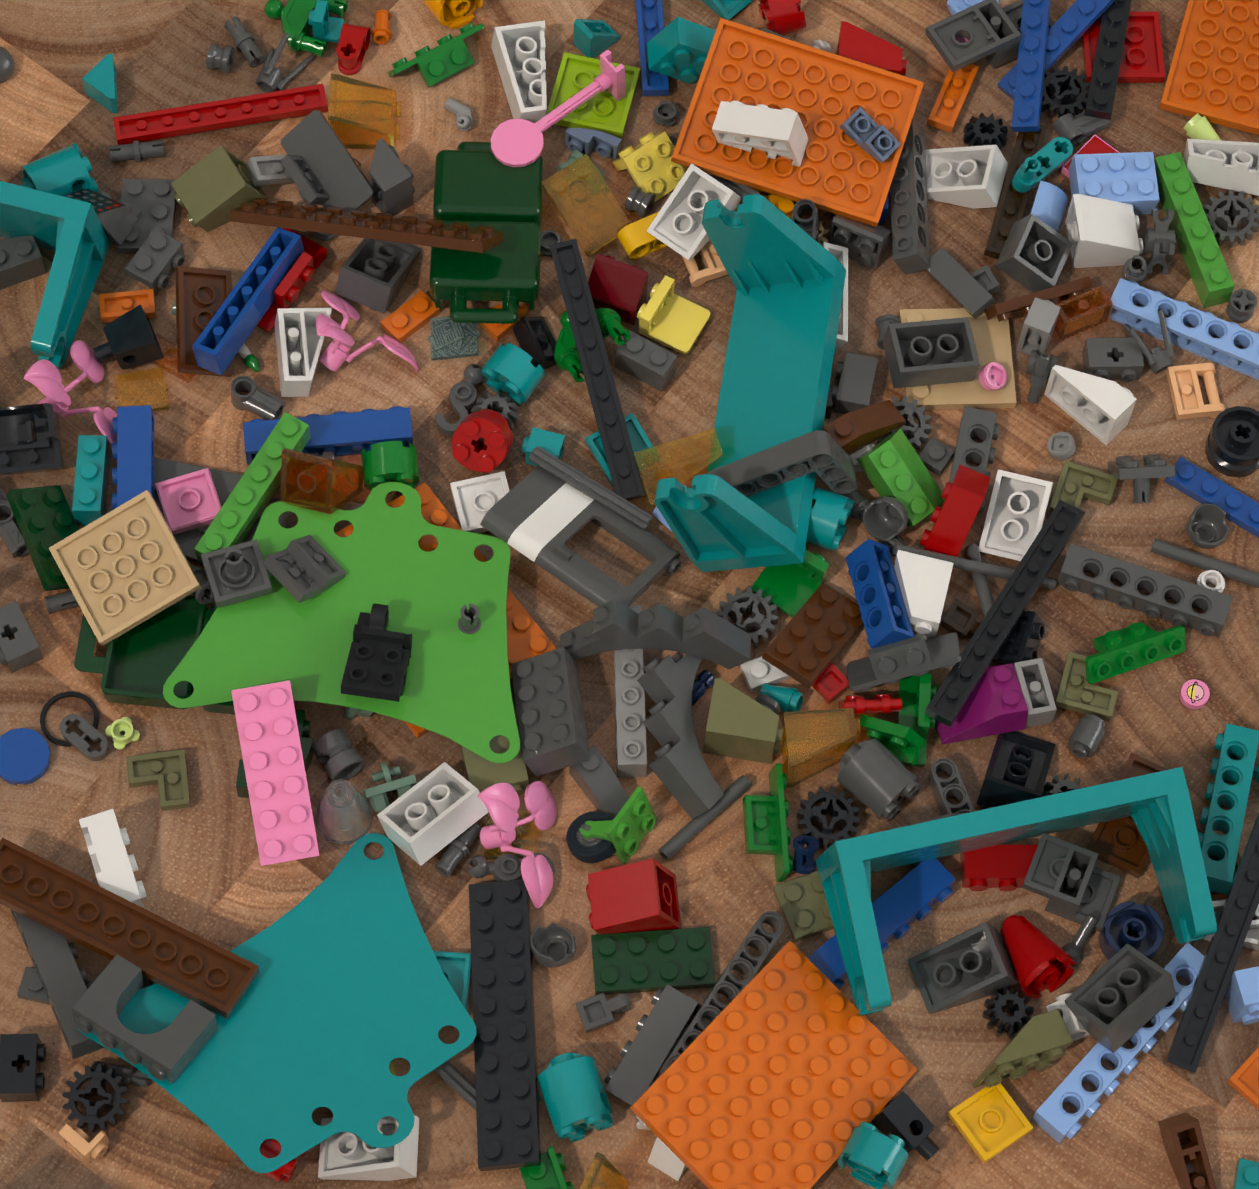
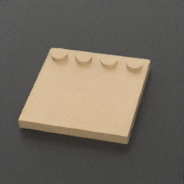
M964 308L899 310L900 323L968 317L980 363L973 381L904 387L908 403H912L914 399H917L916 407L925 406L926 410L964 409V406L976 409L1016 407L1009 319L1001 322L998 321V318L987 320L985 311L974 319ZM996 362L1004 367L1007 373V381L1001 389L988 391L979 382V371L982 366Z
M148 490L49 547L99 644L102 646L202 588Z

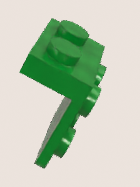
M805 549L803 563L765 567L753 583L752 593L756 594L761 589L762 598L771 596V605H776L777 609L793 618L820 585L826 581L830 564L820 554L811 553Z

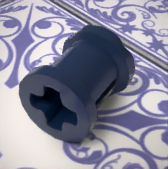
M808 835L797 836L792 844L795 849L792 870L799 874L815 872L817 864L814 859L815 852L819 848V841Z

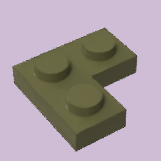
M1065 460L1048 512L1052 513L1060 500L1079 509L1082 497L1109 505L1118 479L1113 475Z
M1068 652L1055 702L1056 707L1085 715L1092 714L1101 719L1111 721L1118 691L1088 683L1086 681L1085 658L1088 656Z
M185 749L126 757L130 788L158 784L162 811L191 807Z

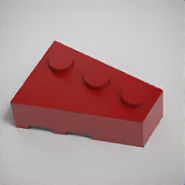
M961 464L959 465L952 483L947 482L943 489L941 498H944L941 507L936 505L930 518V521L934 522L931 530L925 529L919 545L924 546V550L955 557L958 556L985 498L991 477Z

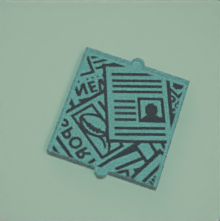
M450 316L431 318V336L428 337L431 343V360L479 356L478 338L481 337V334L478 331V323L453 322Z

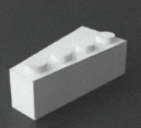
M545 20L494 27L491 48L513 119H524L536 123L546 115Z
M1187 139L1183 160L1192 182L1259 196V143Z

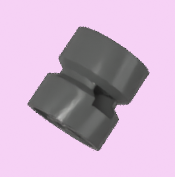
M335 729L326 733L312 747L320 763L326 764L324 769L334 784L343 783L353 778L365 766V762L356 748H350L353 743L343 729Z

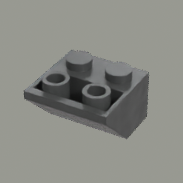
M383 138L377 140L370 169V182L375 190L372 202L381 213H390L395 216L414 205L413 193L415 190L412 185L414 175L407 164L403 165L400 162L395 148L392 145L388 146Z
M837 214L832 220L829 243L848 248V258L857 261L864 267H871L877 270L890 244L892 231L879 225L874 227Z

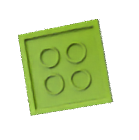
M564 52L546 115L594 82L593 80L601 74L599 59ZM612 62V65L615 68L620 65L618 63ZM624 65L626 96L619 101L607 90L599 92L559 120L555 125L597 130L623 139L641 68Z

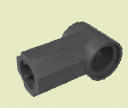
M1085 112L1076 116L1068 113L1057 119L1053 124V128L1059 137L1070 140L1073 148L1083 143L1086 137L1109 128L1110 121L1085 116Z
M239 376L231 383V402L235 408L249 410L264 420H275L281 416L285 402L256 386L254 380L250 377ZM247 391L249 394L240 395L238 392Z

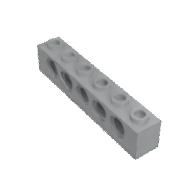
M630 605L628 607L637 613L642 612L641 605ZM643 649L614 650L617 778L646 777V726L643 723L646 720L645 691L637 681L644 674Z

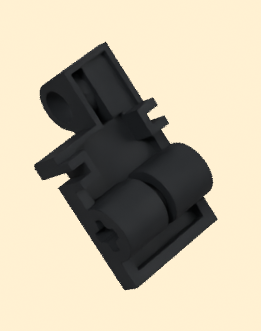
M373 603L371 613L360 612L358 622L353 630V642L351 643L341 683V694L399 702L400 696H403L407 666H409V658H411L412 634L386 631L389 621L388 605Z

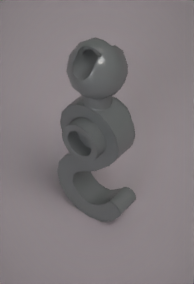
M473 363L468 365L463 374L465 382H459L450 389V403L460 420L450 424L445 421L441 413H437L435 416L437 428L447 436H453L457 427L468 415V410L476 405L477 392L474 386L480 384L485 378L481 373L482 366Z
M534 853V857L536 855H543L547 859L554 876L555 869L551 859L544 854ZM502 854L498 856L495 862H488L485 857L477 855L470 858L467 862L468 873L477 879L483 878L487 874H493L496 881H509L522 877L521 861L513 854Z

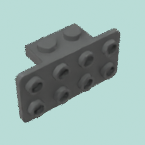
M312 111L281 139V145L288 155L280 162L285 167L284 172L286 176L295 182L300 190L299 195L305 202L322 205L324 209L327 207H341L343 212L351 213L352 210L361 208L375 195L374 188L321 111Z
M954 632L925 640L923 634L868 650V657L854 660L847 664L849 687L852 692H865L872 689L873 686L883 683L893 684L900 681L901 678L908 676H922L929 672V670L940 667L950 668L962 660L958 635Z

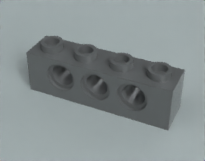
M964 406L949 478L950 483H952L960 464L986 476H991V472H987L986 468L987 464L993 463L996 448L991 447V442L998 438L1000 424L995 423L997 413ZM973 438H978V439H980L982 442H981V443H977V442H974L972 439H973ZM973 462L976 463L978 466L972 467L969 466L967 463ZM986 496L978 512L983 513L986 502Z

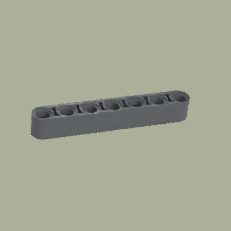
M774 911L763 913L751 927L661 1066L659 1076L687 1048L686 1041L692 1042L706 1028L702 1024L701 1017H706L712 1021L755 976L784 930V920L778 913ZM762 923L770 925L773 933L766 932L762 927ZM747 947L755 948L758 952V957L750 955ZM732 970L739 971L743 976V980L736 979L732 974ZM717 993L725 995L728 1004L721 1003L717 999Z

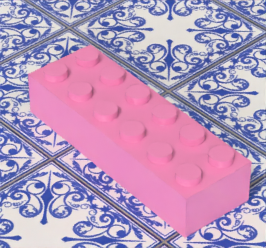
M290 680L231 690L261 866L320 856Z

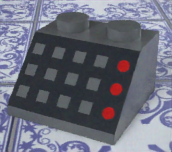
M87 188L62 195L91 203L108 239L116 244L122 245L138 221V218L131 211L132 206L122 199L115 201L102 190L97 193Z

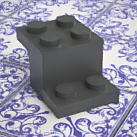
M1043 832L1022 888L1049 898L1045 911L1082 925L1087 914L1095 916L1098 921L1093 930L1100 932L1121 877L1094 867L1098 853Z

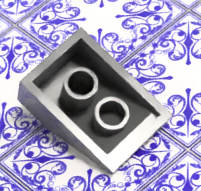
M364 238L341 266L335 293L344 296L348 300L367 306L373 311L384 314L396 299L421 253V248L407 243Z
M987 922L908 960L929 1014L991 996L994 990L1000 992L1006 986L1010 987L1019 983L998 929Z

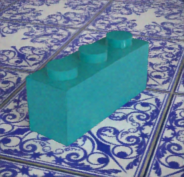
M79 435L72 504V513L78 526H87L106 514L111 455L107 436Z

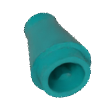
M764 683L760 694L768 695L777 701L782 708V712L787 715L791 713L797 715L802 707L804 693L799 692L798 688Z

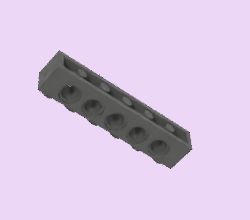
M913 117L890 186L893 261L905 275L930 269L925 133Z
M1071 543L1057 584L1062 585L1066 590L1080 591L1089 594L1096 600H1107L1116 603L1123 609H1134L1143 612L1150 618H1162L1171 621L1175 626L1181 625L1198 630L1199 633L1205 636H1220L1233 598L1232 596ZM1084 572H1090V573L1094 574L1095 577H1094V578L1087 577V576L1084 574ZM1111 581H1118L1122 586L1117 587ZM1138 590H1145L1149 595H1142ZM1165 599H1172L1176 604H1169ZM1192 608H1199L1203 613H1196Z

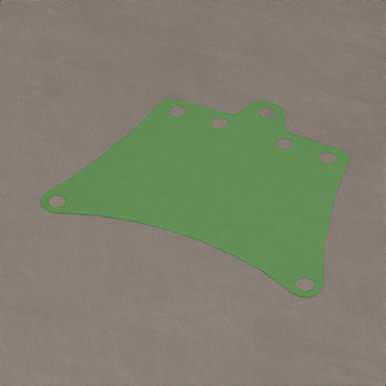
M401 482L379 484L372 489L365 503L360 508L354 510H341L287 501L272 503L265 508L252 539H257L263 561L268 555L287 549L292 540L311 535L347 574L327 590L299 603L266 568L273 593L217 608L198 639L163 686L164 698L171 706L191 708L233 701L231 690L290 680L293 701L345 706L406 721L446 736L488 761L506 763L516 757L520 750V738L511 695L507 655L506 600L510 548L506 542L497 537L428 523L421 514L420 495L414 488ZM389 492H401L405 497L403 505L397 508L388 506L385 502V497ZM284 512L295 513L298 517L297 525L292 528L282 527L278 522L280 515ZM346 520L352 523L354 527L352 534L347 537L336 535L334 526L337 522ZM424 535H433L438 540V546L433 551H423L418 545L419 539ZM479 545H488L493 550V557L486 562H481L474 556L475 548ZM373 603L388 605L389 621L386 631L412 634L411 658H409V666H407L403 696H400L399 702L341 694V683L351 643L353 642L354 626L358 622L360 612L371 613ZM469 604H474L479 609L478 617L481 621V626L476 633L466 634L460 631L458 627V621L461 618L460 611L464 605L467 606V610H469ZM178 682H190L194 687L193 694L186 699L175 696L173 690ZM493 737H506L510 742L509 749L502 754L493 752L490 749V741Z

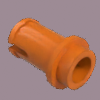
M381 9L376 11L375 26L371 31V37L374 42L381 45L388 43L392 38V32L390 31L392 14H389L387 10Z

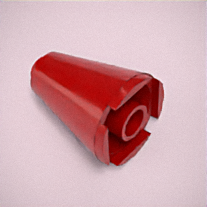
M1012 915L1003 921L1000 934L1021 989L1026 996H1029L1030 999L1040 998L1042 995L1039 992L1048 989L1052 993L1067 982L1074 972L1071 966H1076L1075 961L1068 953L1023 915Z

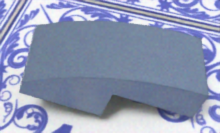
M861 106L839 126L858 146L880 163H883L900 145L883 124L878 126Z
M568 128L565 132V147L571 152L578 150L587 158L594 150L600 156L615 161L619 158L618 152L622 150V139L597 130Z

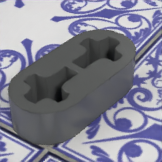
M71 714L63 718L60 723L62 737L91 761H100L106 757L109 746L103 734L79 715ZM79 723L78 727L83 735L80 737L75 732L68 734L69 729L67 725ZM89 739L95 744L100 741L102 750L100 752L97 750L89 752L90 745L86 740Z

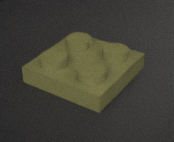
M818 871L773 886V892L794 943L834 929Z

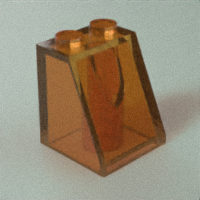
M286 448L282 450V502L332 514L363 492L362 465Z

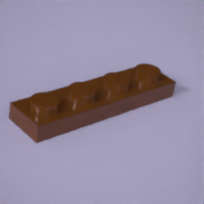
M1090 276L995 304L984 311L987 320L998 318V321L1001 322L1013 318V313L1020 310L1022 315L1028 314L1035 297L1041 300H1049L1057 305L1061 303L1060 298L1068 296L1069 300H1074L1085 296L1084 291L1093 285Z

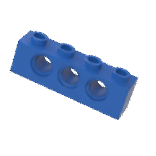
M867 539L846 556V561L854 586L855 597L860 608L861 619L868 637L867 641L870 648L873 649L912 638L914 635L889 547Z

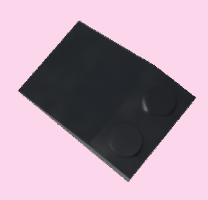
M1016 731L998 734L976 804L988 808L1041 797L1056 744Z

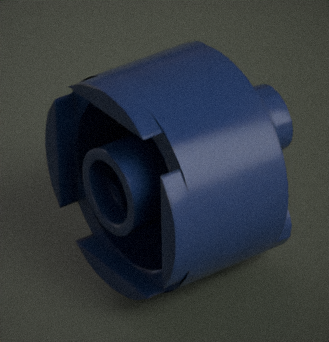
M1132 901L1121 903L1110 911L1100 931L1099 943L1105 957L1110 960L1128 943L1152 960L1162 943L1164 925L1159 914L1152 907L1136 904Z

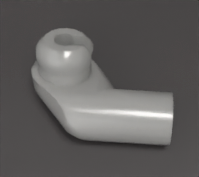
M450 97L444 109L456 115V126L460 130H469L473 125L472 110Z

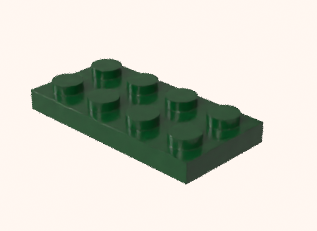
M61 486L10 490L6 497L44 591L69 589L70 587L49 550V547L78 531Z
M709 927L591 935L595 996L601 993L611 995L658 991L659 988L664 990L667 984L676 990L711 988L715 985Z

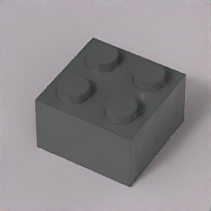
M1030 214L1014 222L995 266L1031 292H1038L1056 285L1073 243L1038 217Z

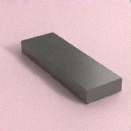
M941 248L930 257V269L925 271L974 319L995 302L993 296L945 249Z

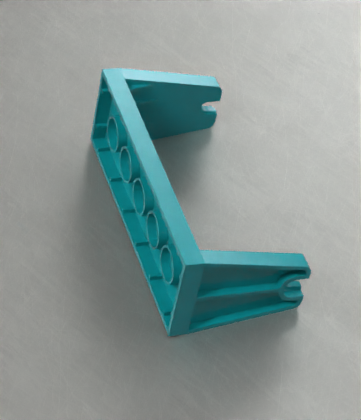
M0 181V237L7 239L33 235L37 247L55 251L31 339V350L33 354L39 355L38 361L42 359L48 360L58 370H62L111 243L91 203Z
M758 194L744 195L743 203L738 205L737 212L728 210L719 199L708 201L704 206L702 225L736 288L707 472L817 430L823 431L846 269L822 245L768 199ZM816 472L809 473L749 497L740 493L719 476L712 474L694 475L692 488L683 486L676 478L660 479L657 483L654 503L692 563L701 572L800 564L804 561Z
M1178 767L835 841L816 859V864L859 1016L883 1011L884 1008L890 1007L892 1004L871 902L870 873L1041 836L1043 832L1050 834L1131 816L1147 846L1178 943L1184 944L1202 940L1205 938L1204 936L1216 933L1217 923L1183 768Z

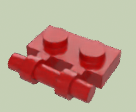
M891 693L874 694V699L864 700L863 695L846 696V701H839V713L841 714L891 713L902 709V699L892 698Z

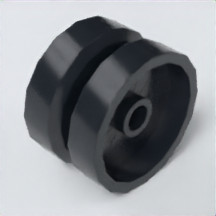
M1235 406L1225 409L1216 417L1205 443V454L1209 463L1218 472L1226 476L1240 478L1251 475L1259 469L1258 411L1250 407Z

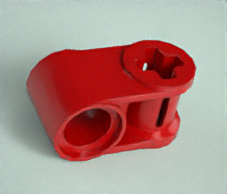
M343 24L336 48V54L339 58L338 68L341 73L354 75L360 71L365 53L370 44L371 29L369 27Z

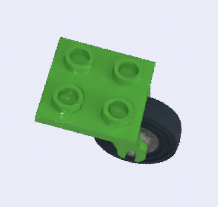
M638 786L614 820L602 812H588L577 817L569 826L566 834L567 845L572 855L585 863H598L611 855H616L620 862L625 864L630 856L636 853L640 842L654 828L657 820L643 788Z

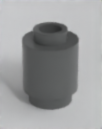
M1086 714L1084 718L1079 719L1068 741V746L1073 755L1083 759L1094 756L1105 734L1104 728L1106 724L1101 718L1092 714Z

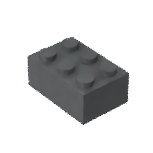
M968 317L889 324L882 340L893 388L973 381L980 367Z

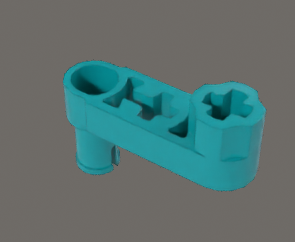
M1056 137L1032 157L1026 158L1012 178L1014 189L1022 193L1028 192L1038 186L1040 180L1044 181L1053 172L1062 169V166L1068 161L1073 152V145L1070 140L1064 137Z

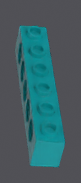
M1227 723L1223 734L1218 733L1214 750H1218L1219 754L1218 758L1213 757L1209 774L1214 775L1213 783L1208 782L1204 799L1209 800L1208 808L1203 807L1199 824L1204 825L1203 833L1198 832L1209 890L1228 895L1233 881L1259 743L1258 730ZM1229 756H1234L1239 760H1233ZM1224 781H1231L1234 785L1226 784ZM1219 805H1224L1228 807L1229 810L1221 809ZM1214 830H1219L1225 835H1218ZM1209 856H1216L1220 860L1214 861L1210 859Z

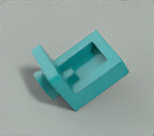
M317 0L315 10H310L308 20L309 25H312L313 37L322 41L338 43L344 19L330 17L328 1Z

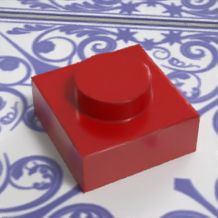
M833 663L826 668L812 685L828 704L850 688L848 679Z

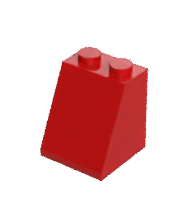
M841 21L837 55L896 74L906 75L907 60L902 59V48L855 25Z
M647 859L588 874L589 884L586 886V893L591 902L592 910L589 914V921L592 929L597 933L614 934L682 929L676 875L655 859Z

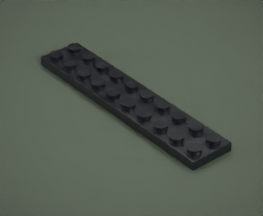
M523 878L469 884L473 1021L476 1025L477 1033L474 1039L478 1168L480 1171L539 1166L541 1165L533 965L530 945V896Z

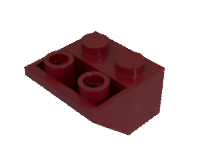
M597 254L588 281L595 309H612L619 314L621 321L635 326L638 319V311L647 300L648 272L639 266H630L619 262L612 256Z

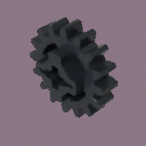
M1056 66L1053 67L1052 73L1045 70L1041 112L1048 110V117L1051 118L1054 114H1057L1058 119L1068 113L1073 115L1074 113L1076 115L1082 113L1083 109L1086 108L1090 85L1089 82L1084 83L1085 74L1077 76L1078 70L1074 69L1072 72H1068L1067 66H1064L1063 71H1059Z
M831 786L829 792H825L822 787H819L818 795L811 791L808 792V801L802 799L800 803L802 809L797 811V818L801 819L798 821V829H805L803 835L812 836L821 842L823 850H826L828 844H833L835 841L849 839V836L855 837L857 833L855 827H858L860 824V818L856 817L859 815L860 809L859 807H852L855 799L851 797L846 800L844 798L845 790L836 794L834 786ZM828 810H830L831 816L829 826H827L826 820ZM837 830H842V831H840V832H838V833L832 834V833H834V832L837 831Z
M98 1064L96 1071L93 1072L90 1066H85L84 1075L75 1071L74 1075L77 1080L75 1082H66L71 1090L70 1092L62 1093L63 1097L69 1099V1103L64 1104L63 1109L72 1110L68 1119L70 1121L79 1119L77 1127L82 1129L88 1123L90 1132H95L97 1125H99L102 1131H107L108 1122L117 1125L116 1116L118 1114L126 1115V1112L121 1107L122 1105L130 1104V1100L123 1098V1094L130 1090L128 1087L120 1086L124 1081L121 1075L113 1078L115 1074L114 1069L109 1068L104 1073V1067ZM105 1079L112 1084L115 1094L107 1091ZM90 1080L89 1086L84 1090H79L85 1082ZM98 1092V1094L108 1100L97 1101L95 1105V1103L84 1097L95 1096ZM77 1102L83 1103L86 1107L87 1117L80 1112ZM109 1106H113L112 1110L102 1117V1112Z

